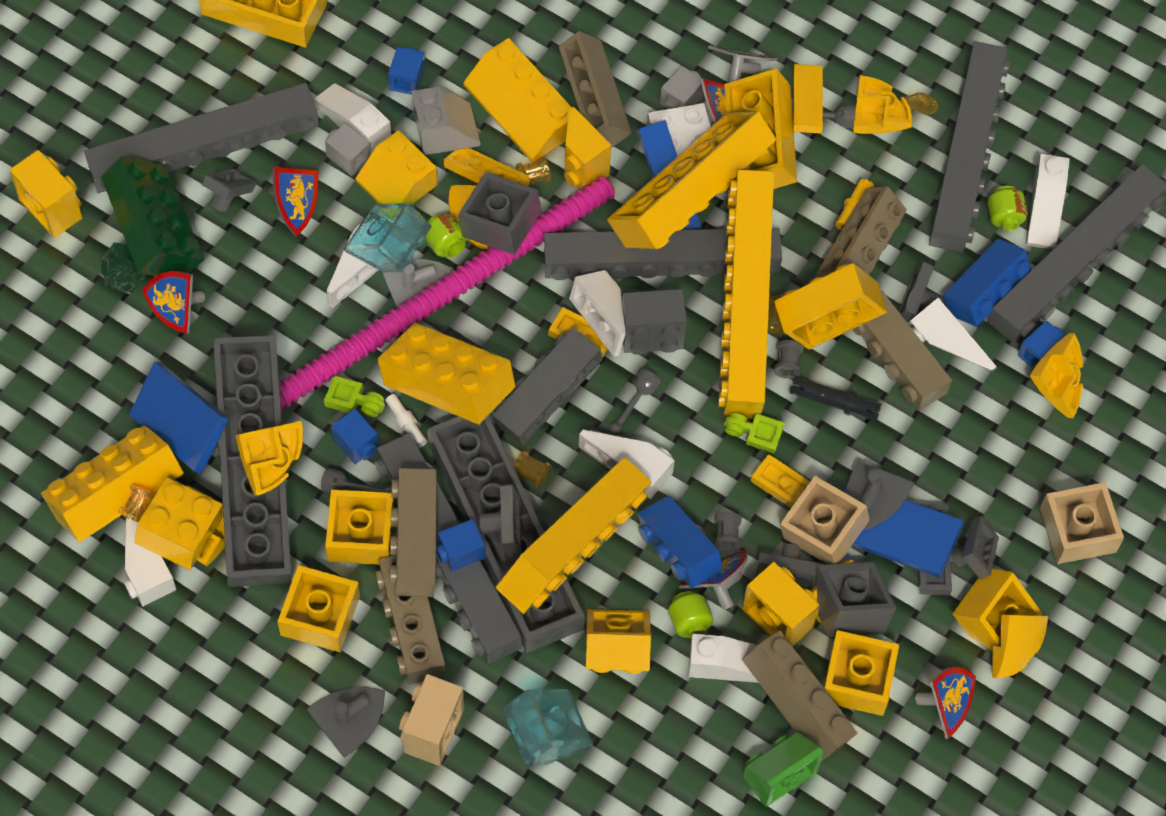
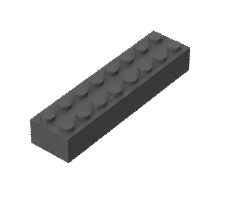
M276 335L214 338L217 409L229 418L219 438L227 587L290 583L291 562L285 480L274 489L255 496L248 481L235 437L238 434L282 425Z
M489 415L479 425L458 416L427 428L428 444L464 522L473 519L483 539L486 558L482 560L496 588L521 556H509L501 544V531L482 533L480 528L481 514L501 512L500 486L513 485L520 495L522 553L545 532ZM567 579L555 592L552 591L550 593L547 591L550 596L538 609L532 605L524 614L497 590L499 597L522 637V646L526 653L584 630L585 616Z

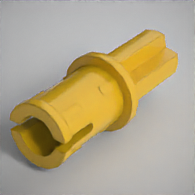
M862 178L851 197L845 199L843 211L835 223L839 231H842L866 188L874 187L871 181Z

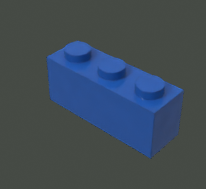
M997 239L943 294L947 309L956 319L977 327L991 314L992 308L1032 270L1026 249Z
M670 496L663 498L638 513L641 524L638 527V531L642 539L646 543H652L662 562L667 561L671 565L672 572L679 581L684 580L692 589L723 571L719 550Z

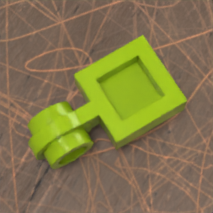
M334 376L324 399L325 407L346 413L356 409L357 405H361V411L371 417H377L379 413H382L385 404L384 398L378 393L368 392L367 395H362L364 391L363 383Z
M731 413L729 417H726L724 426L726 427L725 432L727 434L742 437L743 433L747 432L749 433L747 445L775 454L785 424L784 422L757 413L753 424L748 423L747 417L739 413Z

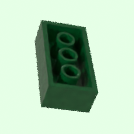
M121 156L101 176L137 272L155 276L168 271L190 274L204 258L190 226L189 218L186 216L180 201V196L172 181L170 171L164 164Z

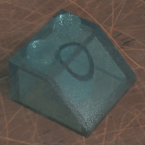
M411 203L374 204L344 250L346 253L382 272H402L410 264L411 257L417 248L425 242L426 235L432 226Z
M569 689L526 690L502 709L507 719L508 727L512 731L519 747L520 755L527 766L548 765L593 746Z

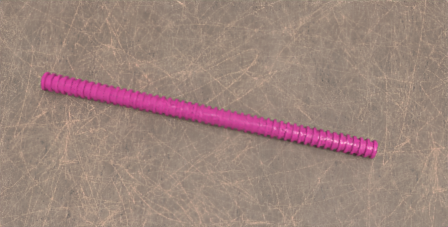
M599 176L596 181H591L589 186H583L582 191L577 190L575 196L569 195L567 200H561L560 205L555 204L553 210L549 208L546 210V214L541 213L515 255L488 247L486 249L487 252L482 251L479 253V257H472V262L466 261L464 267L458 266L457 271L452 270L449 276L444 275L442 281L436 280L434 286H427V290L422 289L419 295L414 294L411 297L412 300L407 299L404 301V305H397V310H389V315L383 314L381 320L375 319L373 325L367 324L365 330L361 328L358 334L353 333L350 336V340L346 338L343 340L342 345L338 343L335 345V349H328V354L322 353L319 356L320 359L314 358L311 365L306 363L303 370L299 368L296 370V374H289V379H281V384H279L281 412L284 406L286 408L290 407L292 401L294 403L298 402V397L304 398L307 395L306 392L312 393L315 386L319 388L322 386L323 381L329 382L331 376L334 378V376L338 375L337 372L343 373L346 370V366L350 368L353 366L354 361L358 363L361 361V357H368V352L374 353L376 347L382 348L384 342L389 343L392 341V337H399V332L404 333L407 327L410 328L415 322L419 324L422 322V318L427 319L430 316V312L436 313L437 308L442 309L445 307V303H452V298L458 299L460 293L466 294L467 289L472 290L475 284L480 285L483 282L482 279H489L490 274L495 275L497 273V269L503 270L505 265L509 266L512 264V260L517 261L520 255L525 256L527 250L532 251L534 246L539 247L542 241L544 242V233L562 232L564 227L568 228L571 226V222L576 223L578 217L584 218L586 213L590 214L593 211V208L598 209L600 204L607 203V199L612 200L615 197V193L611 183L605 177Z

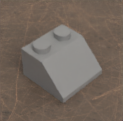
M441 86L412 91L414 117L424 155L480 146V139L470 102Z

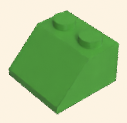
M798 732L791 737L784 735L772 744L771 747L773 749L764 755L759 752L745 763L747 766L745 767L743 778L766 808L817 774L824 753L820 746Z

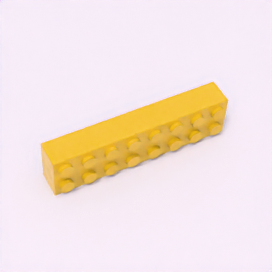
M738 170L736 180L730 181V190H728L727 208H729V217L726 223L728 241L725 249V264L730 265H727L726 274L724 275L723 292L728 293L725 294V303H723L722 321L727 322H724L721 335V349L726 351H723L719 374V377L725 378V380L721 381L718 397V407H724L723 417H729L731 413H739L749 419H754L756 413L761 415L765 403L774 172Z

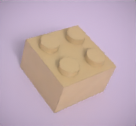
M814 476L782 520L780 527L784 539L829 565L841 562L870 519L865 504Z
M1106 482L1046 494L1040 511L1057 564L1117 553L1124 536Z
M427 674L423 684L418 683L412 695V701L415 703L411 712L406 711L402 717L399 730H402L400 740L404 744V753L441 766L464 711L463 687Z

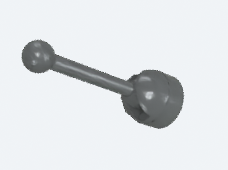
M841 106L835 113L823 112V118H835L837 124L841 127L854 129L856 106Z
M642 369L635 379L637 393L617 422L610 425V432L617 435L621 432V425L642 395H650L658 389L662 382L657 375L646 369Z
M331 468L325 470L321 480L322 491L330 494L331 490H344L345 488L365 492L391 493L390 488L382 490L347 482L343 472Z

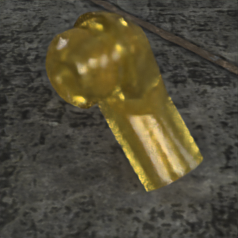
M921 92L904 97L910 110H915L924 115H933L939 108V103L936 99Z

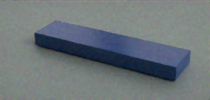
M666 120L636 130L652 178L678 156ZM697 213L689 219V224L681 230L702 229Z

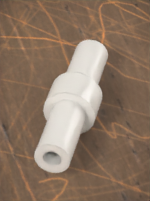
M396 394L388 396L386 402L397 417L395 421L400 429L412 435L418 448L423 447L427 440L417 427V420L412 412L405 409Z

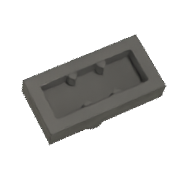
M235 169L207 174L202 186L216 193L211 206L218 211L228 212L233 198L252 193L257 182Z
M923 262L912 273L898 310L907 323L916 316L919 306L925 309L937 298L943 303L942 297L926 290L934 266Z
M513 485L500 486L501 512L481 514L480 528L482 533L501 531V544L509 556L521 555L520 495Z
M982 516L971 520L965 545L953 550L951 553L952 560L957 567L961 568L968 565L980 580L991 575L999 536Z
M786 544L782 548L781 556L760 552L755 578L775 562L780 568L785 567L794 576L795 582L802 589L811 590L816 586L817 565L822 564L800 560V547L795 544Z

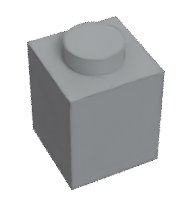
M681 65L661 88L660 104L667 109L695 105L703 96L701 76L697 72L688 70Z
M346 123L338 130L334 129L325 140L327 157L350 176H353L363 167L371 155L370 142Z

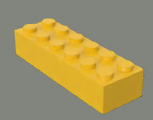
M759 111L726 113L614 212L607 221L625 248L660 249L669 242V237L675 231H679L689 224V219L695 213L706 209L710 204L709 201L715 195L721 194L729 188V182L737 177L738 170H749L750 163L767 154L769 151L768 147L776 141V138Z
M624 457L521 554L496 586V589L523 614L532 605L538 609L550 596L547 591L550 593L552 591L555 592L566 581L565 573L573 575L585 562L582 557L590 558L602 545L599 540L606 542L617 531L618 527L616 524L623 526L635 513L631 507L633 506L637 509L648 497L645 490L652 481Z

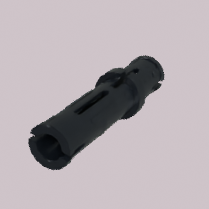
M795 376L792 383L797 386L791 387L790 390L792 395L794 394L843 410L845 415L850 416L852 413L873 422L877 421L879 413L869 411L868 409L879 412L882 407L881 403L857 397V393L850 392L848 394L800 378L799 376Z

